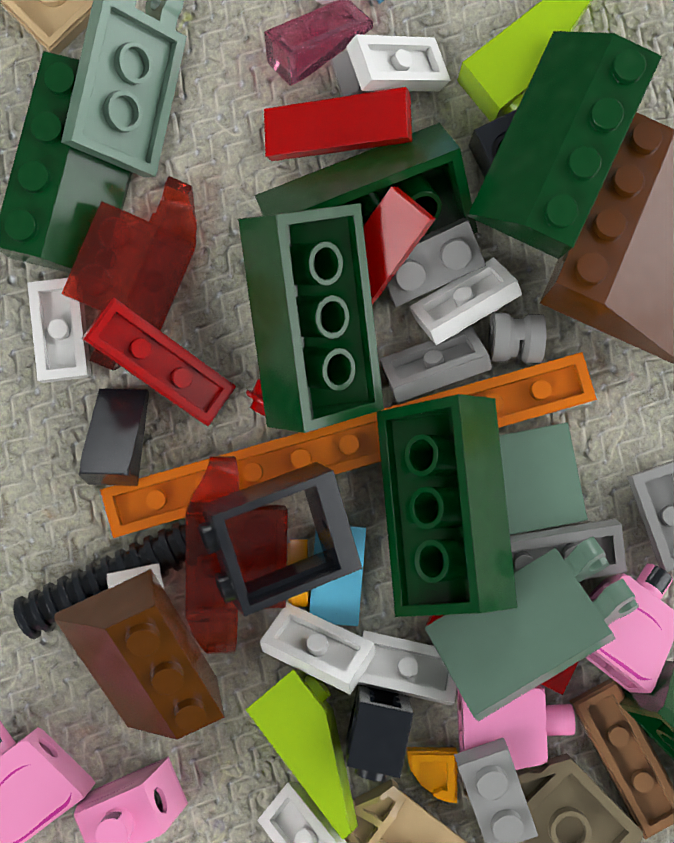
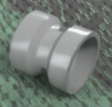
M493 312L490 319L488 336L490 362L505 363L510 358H521L527 364H541L546 347L545 316L543 314H527L524 318H512L509 313Z

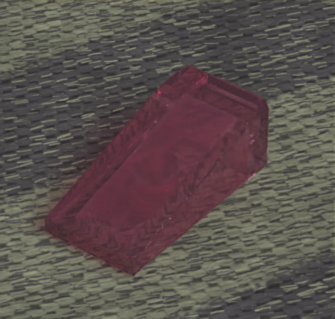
M338 0L265 31L264 38L268 64L289 86H292L310 76L346 49V46L356 34L364 35L373 28V21L350 0Z

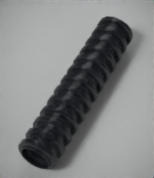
M194 515L186 518L187 523L183 525L178 521L172 524V530L170 531L163 528L157 532L158 536L155 538L151 535L144 537L143 544L141 545L133 542L129 545L128 551L121 548L115 551V557L113 558L108 555L102 557L99 565L91 562L86 565V571L84 572L81 569H76L72 572L71 578L64 575L57 579L56 585L51 582L45 584L42 592L34 589L28 593V598L24 596L17 597L14 600L13 612L19 628L30 639L40 637L42 630L48 633L56 628L55 613L108 589V573L159 563L161 575L164 578L169 575V570L172 568L175 571L181 570L183 563L186 561L192 565L197 562V556L201 554L205 558L209 557L210 555L203 545L198 530V524L201 521Z

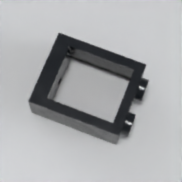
M318 462L200 505L205 522L198 524L200 537L209 555L216 553L221 568L220 572L214 573L217 588L224 603L233 602L244 617L362 569L334 471ZM304 490L323 552L244 583L224 520Z

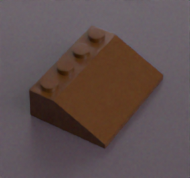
M636 112L575 246L558 259L540 304L674 364V129Z

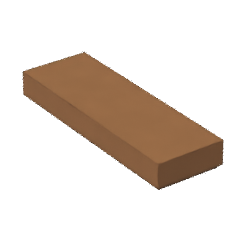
M610 678L574 697L569 702L572 704L577 717L633 822L643 831V838L646 840L674 824V786L643 728L619 705L625 695L620 685Z

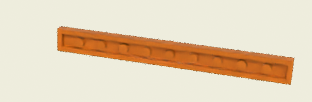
M583 352L387 407L384 410L457 394L489 397L496 400L498 428L595 401L597 398ZM377 412L307 433H296L139 478L138 486L114 485L100 489L112 536L116 538L202 513L200 507L202 504L315 462L332 469L335 475L381 462Z

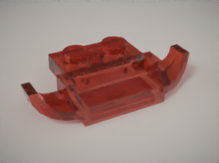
M168 176L158 208L155 213H152L149 221L101 201L61 294L100 312L110 298L114 297L161 331L196 250L197 223L192 186ZM96 349L89 361L110 370H116L121 367Z
M210 456L202 480L192 492L185 510L184 613L192 635L207 654H234L237 645L238 608L233 602L225 604L222 600L214 578V573L221 571L216 553L211 555L207 553L198 530V524L205 522L200 505L239 491L238 466L235 456ZM263 505L224 520L244 583L287 566L288 509L285 505ZM286 600L265 609L286 608Z

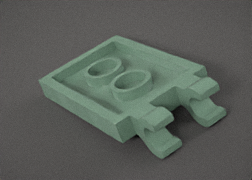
M93 0L61 143L144 178L156 177L187 39L186 35L176 30L184 0H147L145 13L135 8L137 0Z
M568 422L499 435L510 535L588 520Z
M590 537L578 544L565 559L562 558L555 547L514 572L518 608L479 614L444 615L424 627L472 716L478 722L615 640L614 634L608 625L630 614L639 607L635 601V595L624 579L609 585L594 601L590 600L579 582L602 571L609 565L605 558V552L594 537Z

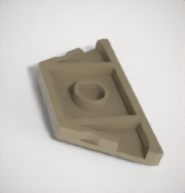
M567 753L550 758L543 765L516 770L538 833L537 837L520 843H641L643 831ZM465 788L463 790L464 795L470 801L468 793Z

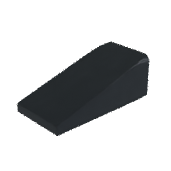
M99 388L79 469V476L88 485L138 486L149 398L148 389Z

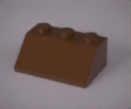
M152 569L55 613V622L127 727L178 740L225 718L218 679Z

